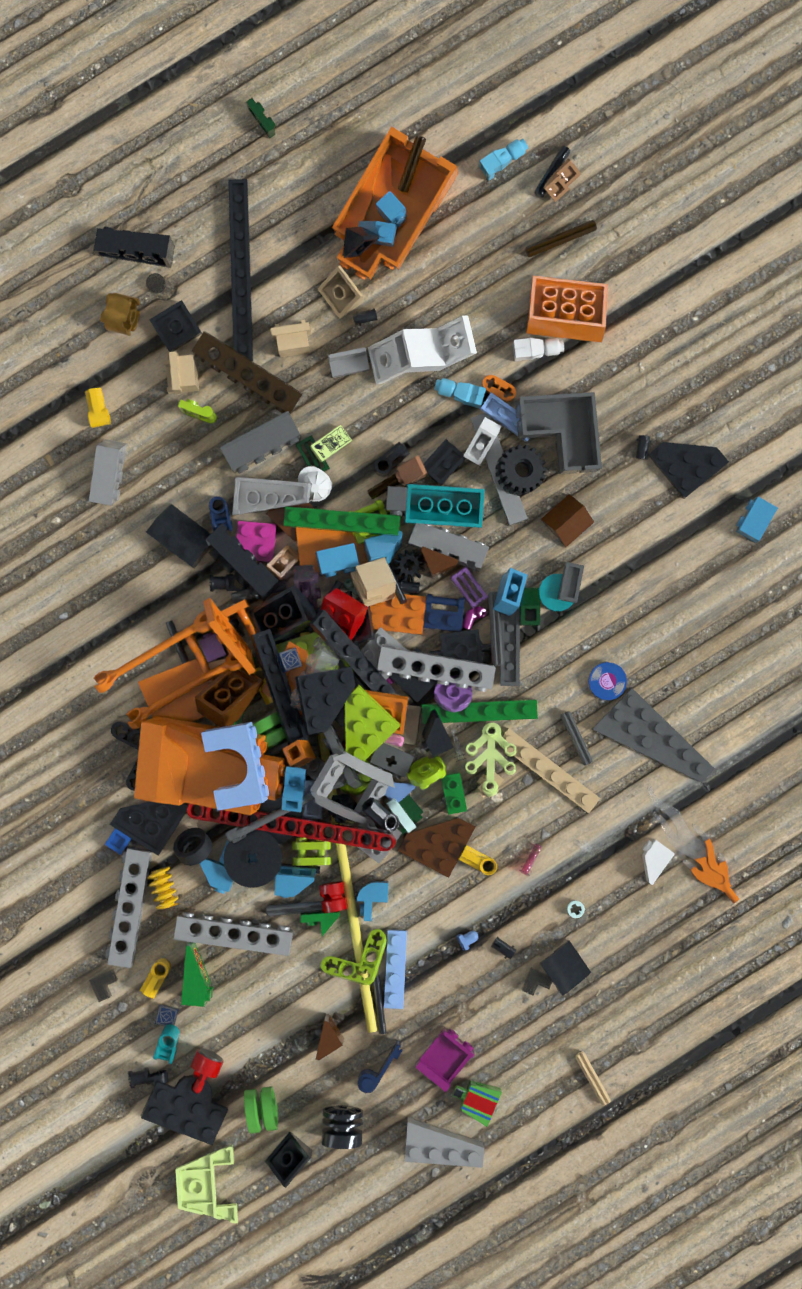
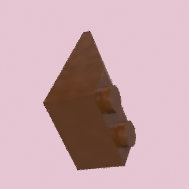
M244 667L236 671L227 669L195 696L197 711L219 727L231 726L241 717L264 681L253 673L249 675Z

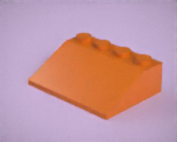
M533 275L526 334L602 343L606 328L608 284Z

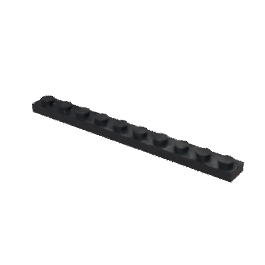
M232 179L228 180L233 349L253 361L248 180Z

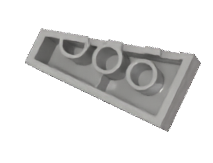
M415 524L408 545L418 549H422V546L459 560L458 564L480 571L489 549L484 543L468 540L467 537L460 534H451L449 530L442 527L437 529L431 527V524Z
M407 1117L405 1162L483 1168L484 1144L482 1141L461 1134L458 1135L449 1132V1130L431 1126V1124L422 1123Z

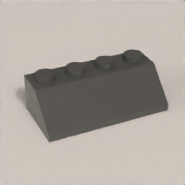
M289 411L221 446L220 449L233 472L240 474L248 470L249 465L253 463L257 465L266 460V456L280 453L284 446L289 445L290 447L299 442L301 435Z

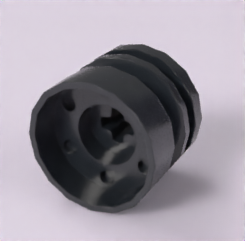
M347 1105L329 1106L323 1109L322 1114L325 1118L322 1119V1124L329 1126L322 1129L321 1143L323 1146L334 1149H353L362 1145V1130L355 1128L363 1125V1120L360 1119L363 1117L362 1109Z

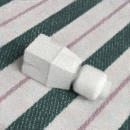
M535 338L513 341L514 362L541 358L544 353L546 356H552L564 352V342L558 338L545 339L544 342L541 339Z

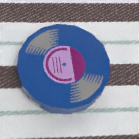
M605 662L598 664L592 669L588 684L591 692L596 697L603 700H612L623 694L626 689L627 678L620 666L615 663Z

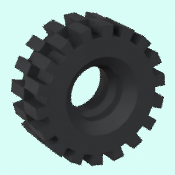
M522 445L513 446L498 459L497 462L499 463L495 467L498 471L495 475L500 477L498 483L499 485L501 483L505 485L503 487L505 491L509 489V493H516V496L526 495L543 483L541 481L546 477L544 473L547 471V467H543L546 462L545 459L541 461L540 457L542 454L535 453L537 449L534 447L529 449V445L523 447ZM517 463L526 465L528 474L525 477H520L516 473L515 466Z

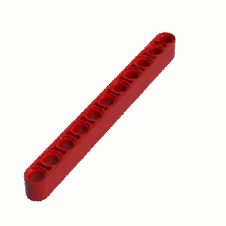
M189 804L187 807L188 816L193 819L244 827L251 823V815L238 813L239 818L235 822L231 818V811L219 810L220 816L215 818L212 814L214 808L200 806L201 813L197 815L194 812L195 804ZM257 810V812L253 814L256 815L258 819H260L263 816L269 814L270 812ZM287 815L276 818L277 824L274 828L270 827L267 823L256 829L379 851H389L396 844L395 836L388 832ZM290 820L295 823L294 831H290L287 828V823ZM307 824L314 826L313 834L307 833ZM327 827L333 829L334 834L330 838L325 835ZM346 830L351 831L353 834L350 841L344 838ZM365 833L372 837L370 844L363 842V835ZM383 837H388L391 840L389 847L382 845Z

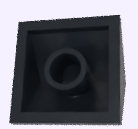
M289 1132L265 1160V1163L283 1187L286 1188L310 1160L313 1150L292 1132Z

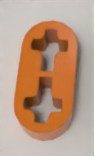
M488 375L483 379L482 387L486 388L488 394L493 393L506 403L514 400L516 396L514 386L494 375ZM491 380H494V385L497 386L498 389L495 387H491L489 389L487 387L488 384L486 383V381L490 382ZM500 389L504 391L510 389L512 397L508 396L505 398L504 392L500 391Z

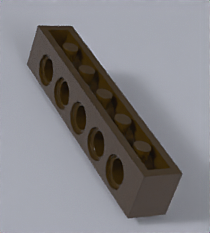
M203 331L192 350L195 353L194 357L203 363L205 360L211 363L210 367L218 373L221 371L228 374L227 378L236 384L239 381L244 385L243 388L251 394L254 392L261 395L259 399L267 404L272 402L277 406L276 410L281 413L289 411L291 414L303 394L206 331ZM211 348H216L219 351L218 358L213 359L210 357L209 350ZM228 358L235 361L234 369L226 367L225 362ZM244 369H249L252 372L251 379L246 380L242 377ZM264 379L268 382L266 390H261L258 387L259 380ZM276 390L284 392L285 397L283 400H277L274 397Z

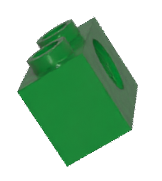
M460 772L445 775V777L441 778L448 815L467 812Z

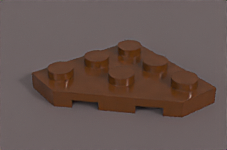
M458 817L412 831L405 835L398 851L449 878L476 826Z

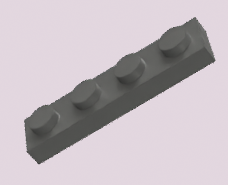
M517 609L511 616L500 612L503 664L500 666V686H520V609Z

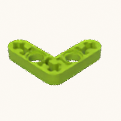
M374 929L370 932L359 964L327 956L321 962V969L327 975L362 985L372 984L376 978L387 943L386 934L380 929ZM380 934L382 940H378L376 944V941L373 938L378 937V935ZM371 952L377 954V958L373 962L367 961V956ZM332 961L335 966L339 967V970L332 967L328 969L326 965ZM352 966V974L345 976L343 974L344 968ZM359 971L360 973L366 974V972L368 971L370 977H366L364 980V978L361 975H357V972Z

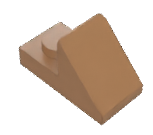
M287 544L266 565V568L279 580H284L288 572L298 563L299 554Z

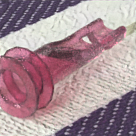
M534 845L524 866H521L522 870H519L521 873L530 876L528 873H532L530 869L542 846Z

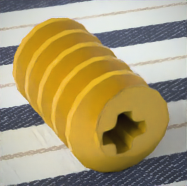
M170 866L154 870L147 877V879L154 880L149 884V887H156L151 892V894L158 895L154 899V902H160L156 909H166L180 904L174 903L179 898L172 895L177 891L176 888H170L174 881H168L172 877L171 873H166Z

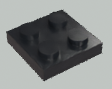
M182 300L149 319L169 352L177 350L202 334Z

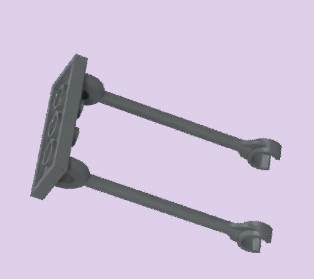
M331 724L328 731L321 732L326 737L323 739L326 747L334 754L341 755L346 751L333 724ZM321 733L310 734V735H307V736H308V737H313V736L319 735V734H321ZM287 740L265 751L264 755L274 756L283 751V748L288 746ZM346 765L343 769V774L339 776L333 789L347 784L357 789L363 785L355 769ZM311 792L304 795L303 805L315 799ZM281 807L244 827L234 828L225 833L228 842H238L245 838L247 833L290 811L282 810Z

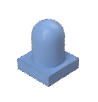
M469 931L464 935L458 934L456 936L462 950H468L469 945L478 940L476 931Z

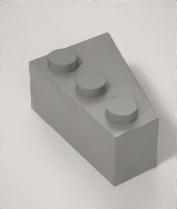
M105 439L97 444L89 496L90 502L112 506L119 500L120 490L118 488L123 476L122 469L128 443Z

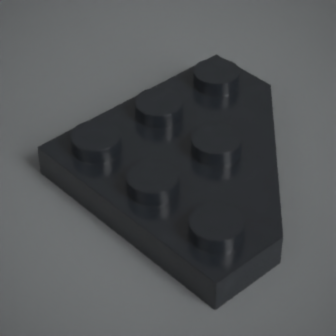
M663 442L648 454L684 499L729 463L717 447Z
M352 667L295 677L306 735L328 731L356 686Z
M150 801L119 809L110 825L159 856L185 816L188 804L183 803L179 806Z

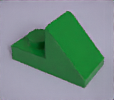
M340 911L301 914V923H306V926L317 925V922H321V936H323L338 919Z

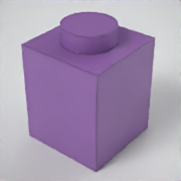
M210 632L202 636L203 640L199 642L208 662H214L227 656L223 644H220L216 634Z

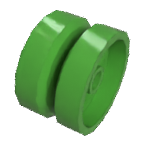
M277 712L253 724L257 734L266 735L265 741L267 742L268 750L284 742V739H286L282 727L278 729L276 727L281 724Z
M273 1086L263 1087L260 1091V1098L256 1089L245 1090L244 1106L249 1133H260L262 1119L267 1131L277 1130L278 1107Z

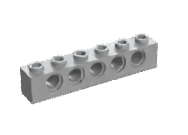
M381 645L377 662V670H381L380 674L391 676L392 672L399 673V677L411 679V676L419 677L418 680L430 682V679L438 680L437 683L442 685H449V682L457 683L456 687L466 689L468 685L475 686V690L486 692L487 689H492L496 666L491 664ZM395 658L403 660L401 667H393L392 662ZM420 661L422 663L419 671L412 670L411 665L413 662ZM434 664H438L441 667L438 674H432L430 671ZM455 667L459 668V675L455 678L451 677L450 670ZM471 671H477L479 674L475 681L469 680V673Z
M130 847L127 849V852H123L122 863H125L124 870H121L119 874L121 887L120 890H117L115 897L118 905L112 914V920H115L114 928H111L109 932L111 946L107 947L105 956L108 959V965L131 968L134 965L148 882L147 877L149 876L153 853L150 850ZM131 864L139 866L138 874L131 872ZM128 883H133L136 886L135 893L128 891ZM125 902L132 904V912L124 909ZM122 921H126L129 924L130 928L128 931H124L121 928ZM118 941H124L126 943L125 950H121L118 948Z
M183 912V914L177 916L174 940L289 956L294 930H289V926L278 925V928L270 927L271 924L268 923L253 925L248 920H240L239 923L232 922V918L221 917V920L213 919L212 915L203 914L202 917H196L194 913ZM192 923H198L201 926V931L194 932L191 928ZM211 926H218L220 934L213 935L210 931ZM230 929H237L239 937H231L229 934ZM255 931L258 933L259 938L253 941L249 938L248 933ZM269 934H275L278 938V941L276 943H270L267 939V936Z

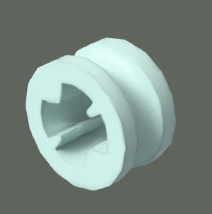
M575 900L568 904L567 912L572 918H580L584 914L585 908L580 901ZM573 904L581 907V911L579 910L580 913L577 915L570 911V908H573Z

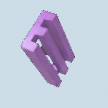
M466 566L450 577L472 608L488 598ZM462 573H466V575L469 577L474 586L482 595L481 598L477 596V594L466 581ZM457 577L461 579V581L467 587L469 592L475 598L476 602L473 603L471 598L468 596L463 587L457 581Z

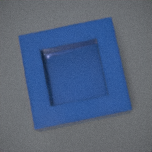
M115 828L104 845L121 855L131 841V838Z

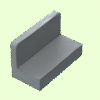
M365 347L328 355L333 378L370 371Z

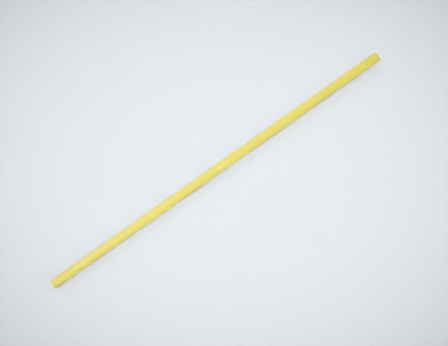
M310 632L300 633V636L308 635ZM324 733L317 735L321 758L327 762L330 757V750L324 743L323 739L326 738ZM333 789L329 793L328 798L330 800L332 799V795H337L336 789ZM331 816L332 823L338 824ZM336 843L355 960L359 964L364 950L346 845ZM358 971V975H361L364 980L368 977L367 972L363 974ZM360 984L368 1033L376 1032L377 1026L370 985Z

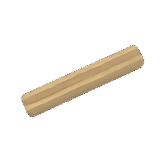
M583 1051L577 1053L575 1058L601 1105L609 1104L611 1100Z

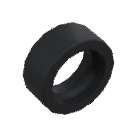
M194 827L183 831L176 838L173 850L184 865H197L209 856L212 850V842L204 830ZM201 840L195 850L184 853L192 842Z

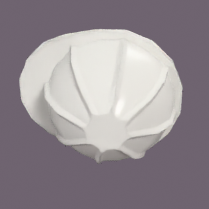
M308 466L299 473L298 482L311 484L310 501L324 500L330 494L332 482L324 471L314 466Z

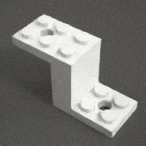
M461 316L439 328L403 329L368 347L376 384H383L407 372L440 371L477 353L468 316Z

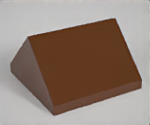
M570 494L541 518V521L565 547L570 545L594 523L585 506Z
M422 546L421 555L431 578L457 566L459 560Z
M329 1014L325 1016L315 1060H321L343 1046L344 1037Z

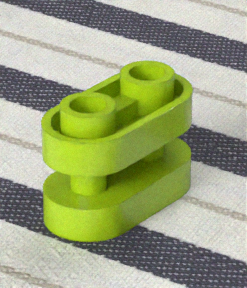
M303 837L296 838V841L292 842V850H298V857H292V865H331V857L325 856V850L331 849V842L320 840L308 841V838ZM306 850H317V856H306Z

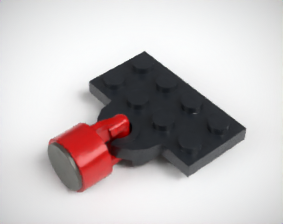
M199 1049L190 1065L194 1070L192 1075L183 1076L178 1080L175 1087L156 1080L141 1114V1119L213 1145L228 1112V1107L211 1101L212 1090L206 1079L207 1077L217 1078L224 1063L223 1058L210 1050Z

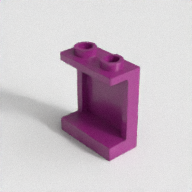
M444 1027L415 1063V1068L446 1092L451 1086L450 1083L469 1059L475 1056V1053L473 1051L474 1047L467 1041L462 1042L458 1039L459 1035L451 1028L447 1030Z

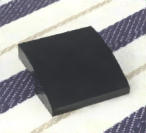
M417 647L413 650L416 652H421ZM415 661L411 665L414 671H419L422 667L420 661ZM434 664L430 671L432 674H438L440 669ZM392 673L389 676L415 703L438 681L430 679V682L418 680L419 677L411 676V679L401 678L399 673Z
M570 940L540 962V965L562 996L591 973Z

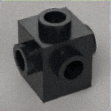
M348 794L332 795V801L354 810L357 806V803ZM328 810L329 814L338 824L355 823V821Z

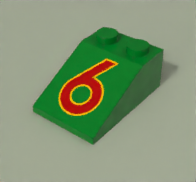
M189 942L186 945L181 1005L205 1007L207 1002H210V999L213 997V986H210L211 980L196 943Z

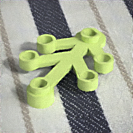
M496 723L486 724L482 730L483 735L474 743H469L466 746L467 754L474 756L478 753V749L488 742L487 749L474 761L466 763L465 768L468 774H475L477 768L487 760V779L483 783L482 788L484 794L489 797L496 795L498 792V784L494 781L495 760L504 768L506 774L513 775L516 772L515 764L508 762L495 749V743L497 742L505 749L507 756L511 757L516 754V746L508 743L501 736V728ZM494 729L495 733L490 734L488 731ZM474 747L475 751L470 752L469 748ZM510 747L514 748V751L511 753L507 751ZM470 765L475 766V769L468 770V767ZM512 766L514 769L512 771H508L507 767ZM488 784L494 786L492 789H487Z

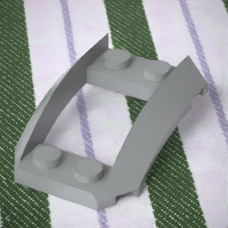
M344 751L341 755L334 754L328 758L310 791L312 796L315 797L316 804L342 817L366 824L373 821L361 811L363 803L370 797L380 802L388 786L394 788L395 786L391 773L385 772ZM346 765L372 778L354 810L327 798Z

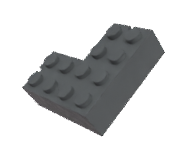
M595 392L519 397L515 401L516 418H520L517 422L518 439L556 437L559 474L597 472L602 469Z

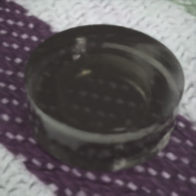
M153 273L147 277L146 286L150 292L158 294L165 289L166 282L162 275Z

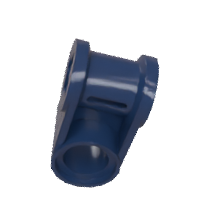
M213 497L209 502L213 532L222 523L227 527L226 530L233 531L227 502L222 497ZM216 501L223 502V508L219 511L214 509Z

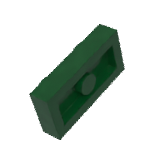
M253 98L246 101L248 110L269 139L276 135L274 129L276 125L270 116L268 118L263 113L265 110L259 101L256 103Z

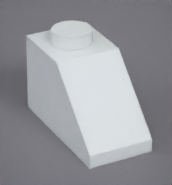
M485 417L463 457L480 466L502 426Z
M655 839L646 842L643 847L644 852L642 853L646 881L651 885L654 884L675 854Z

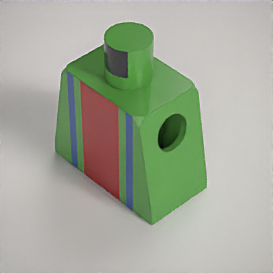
M470 1081L467 1089L457 1085L453 1092V1097L462 1100L460 1104L461 1111L488 1127L502 1091L501 1088Z

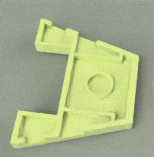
M233 1145L226 1146L176 1167L178 1209L200 1215L213 1216L215 1219H224L231 1223H238L237 1203L217 1205L214 1166L234 1164Z

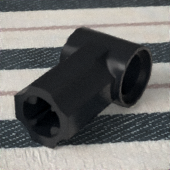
M398 442L382 457L378 458L374 466L375 473L380 477L389 475L390 471L410 454L405 446ZM386 463L388 469L381 471L378 468V464Z
M370 797L361 806V811L375 823L377 829L395 831L399 827L400 821L398 816L391 814L375 798Z

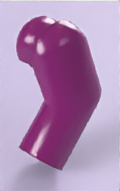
M477 606L468 610L462 627L471 630L474 620L486 616V609L482 606Z

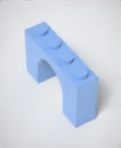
M252 722L208 729L202 732L205 752L233 749L239 752L247 763V775L241 784L219 787L213 791L217 811L265 802L269 796V789L264 783L265 769L260 763L261 750L256 744L257 731Z

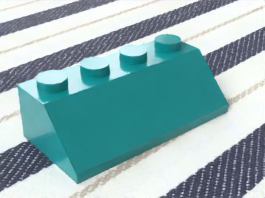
M408 484L405 523L482 528L485 489Z

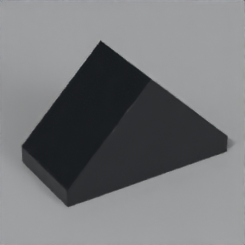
M363 227L346 228L343 257H359L379 239V236Z

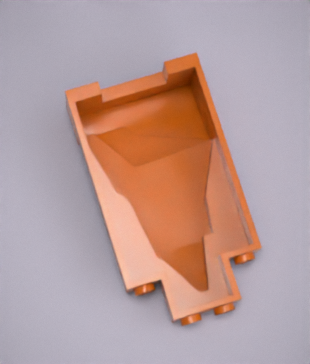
M392 126L332 227L335 231L334 235L345 240L346 228L358 227L359 221L386 222L378 213L376 203L389 191L406 208V221L403 225L397 227L394 247L372 244L359 257L349 258L343 257L344 246L337 256L338 261H340L339 265L347 270L352 268L356 271L355 275L363 280L366 277L370 280L372 279L382 260L384 261L383 265L389 269H400L433 212H436L459 174L455 164L441 156L437 158L423 149L409 191L405 193L398 190L413 143L409 141L407 135Z
M156 716L141 722L134 798L179 806L183 803L217 809L213 791L219 787L241 784L247 775V763L244 757L233 749L205 752L201 733L208 729L219 727ZM257 734L255 739L257 746L261 750L260 763L265 769V777L263 778L265 785L269 789L268 799L275 801L283 795V777L285 776L287 765H285V758L264 755L267 749L266 735ZM261 803L224 810L252 815L259 810Z

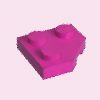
M238 521L237 539L245 550H249L254 555L257 561L270 562L274 558L277 525Z

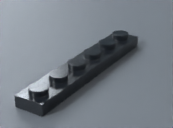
M320 610L309 623L314 631L347 668L352 667L353 675L367 690L394 694L395 690L329 614L325 610Z
M268 629L252 634L250 637L288 745L297 740H309L286 673H283L277 657L278 650L271 630Z

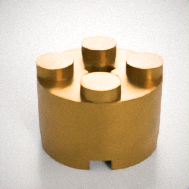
M108 293L106 297L107 305L105 311L101 313L100 321L104 323L106 330L130 336V331H135L140 317V311H137V305L140 306L139 299L119 293Z

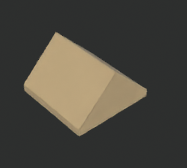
M340 265L336 267L318 288V291L339 319L363 303V295Z

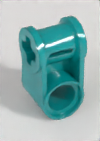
M169 1024L164 1027L155 1049L154 1060L162 1059L169 1061V1064H173L180 1035L177 1026Z

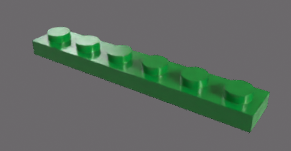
M285 507L284 527L399 536L400 516Z
M537 700L472 702L467 708L458 712L446 711L438 704L422 705L423 724H426L433 709H436L442 723L538 719Z

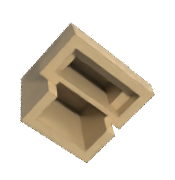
M301 320L302 323L285 326L275 324V327L271 328L273 340L277 339L280 357L310 353L308 334H311L309 322L306 323L305 320Z
M177 351L169 352L170 360L164 361L167 371V392L169 394H181L199 391L197 361L194 356H179Z
M385 557L356 566V571L351 572V579L362 604L367 607L395 598L396 581Z

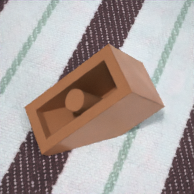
M418 455L397 467L395 476L399 484L403 483L404 486H407L425 477L427 472Z

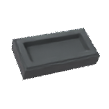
M565 562L558 600L577 603L584 565Z

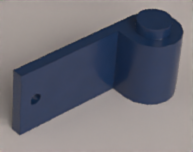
M399 1040L394 1044L378 1073L371 1069H364L359 1073V1090L364 1093H371L376 1089L393 1058L397 1060L403 1051L402 1049L399 1050L401 1047Z

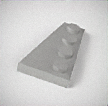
M236 477L232 515L309 503L311 484Z

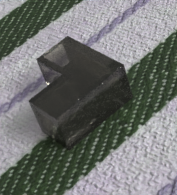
M531 967L523 984L522 991L534 996L538 985L550 989L552 981L546 973Z
M114 969L89 980L98 1002L112 996L108 985L118 980Z

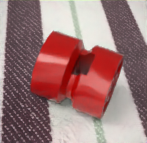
M343 881L319 885L320 897L324 898L321 902L323 913L347 909L346 897L342 896L345 892Z

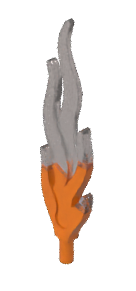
M648 785V794L652 803L667 814L676 827L677 834L672 831L663 817L654 814V817L660 821L668 841L676 850L698 862L702 867V871L685 859L682 862L691 870L696 879L725 892L733 904L736 903L739 898L731 889L728 866L723 854L717 853V864L713 845L708 835L696 824H692L693 829L701 836L702 840L695 837L686 826L681 813L673 806L659 800L654 794L651 785Z

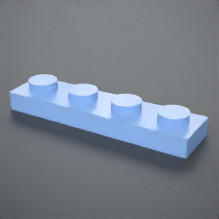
M388 930L384 1008L403 1009L407 930Z

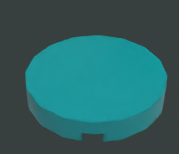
M563 574L547 576L539 587L540 601L551 611H563L573 604L558 600Z

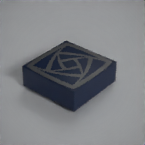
M296 648L277 654L283 673L302 666Z
M160 1004L155 1024L161 1026L175 1025L179 1009Z

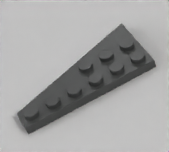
M633 688L592 728V730L699 782H703L715 769Z

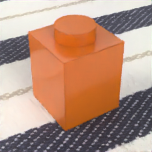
M297 740L283 748L287 761L292 767H301L316 758L307 740Z

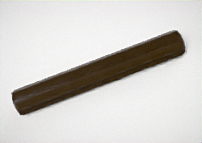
M594 220L541 240L527 246L525 249L528 257H532L597 230V225Z

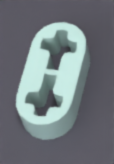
M395 798L386 803L391 811L398 816L399 821L408 833L416 828L413 821Z

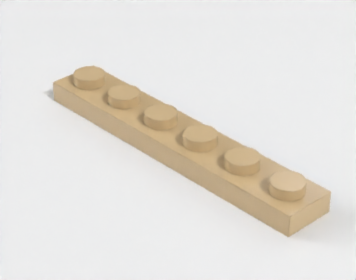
M508 728L502 737L508 743L516 746L515 758L587 813L591 812L600 800L596 794ZM510 747L507 751L511 753L514 751V748Z

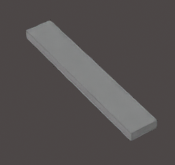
M486 413L471 418L475 433L485 417L492 421L491 417ZM497 436L484 458L510 526L528 518L520 496H516V493L510 494L509 489L506 491L503 489L505 486L503 483L500 485L498 483L500 477H496L495 473L498 469H495V467L499 463L497 462L504 452Z

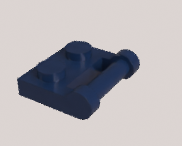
M427 593L423 628L461 632L465 598L437 597ZM431 605L458 606V611L431 609Z

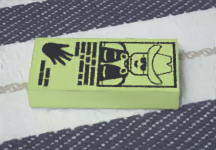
M340 425L311 445L310 449L322 463L352 440Z

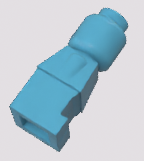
M516 139L508 144L506 148L495 150L481 159L479 167L488 181L494 178L496 172L502 171L510 164L511 160H517L526 153L525 150L528 149V145L524 139Z
M446 378L437 379L434 388L440 395L446 397L454 396L456 401L479 409L482 406L486 393V388L462 382L456 385L455 381Z

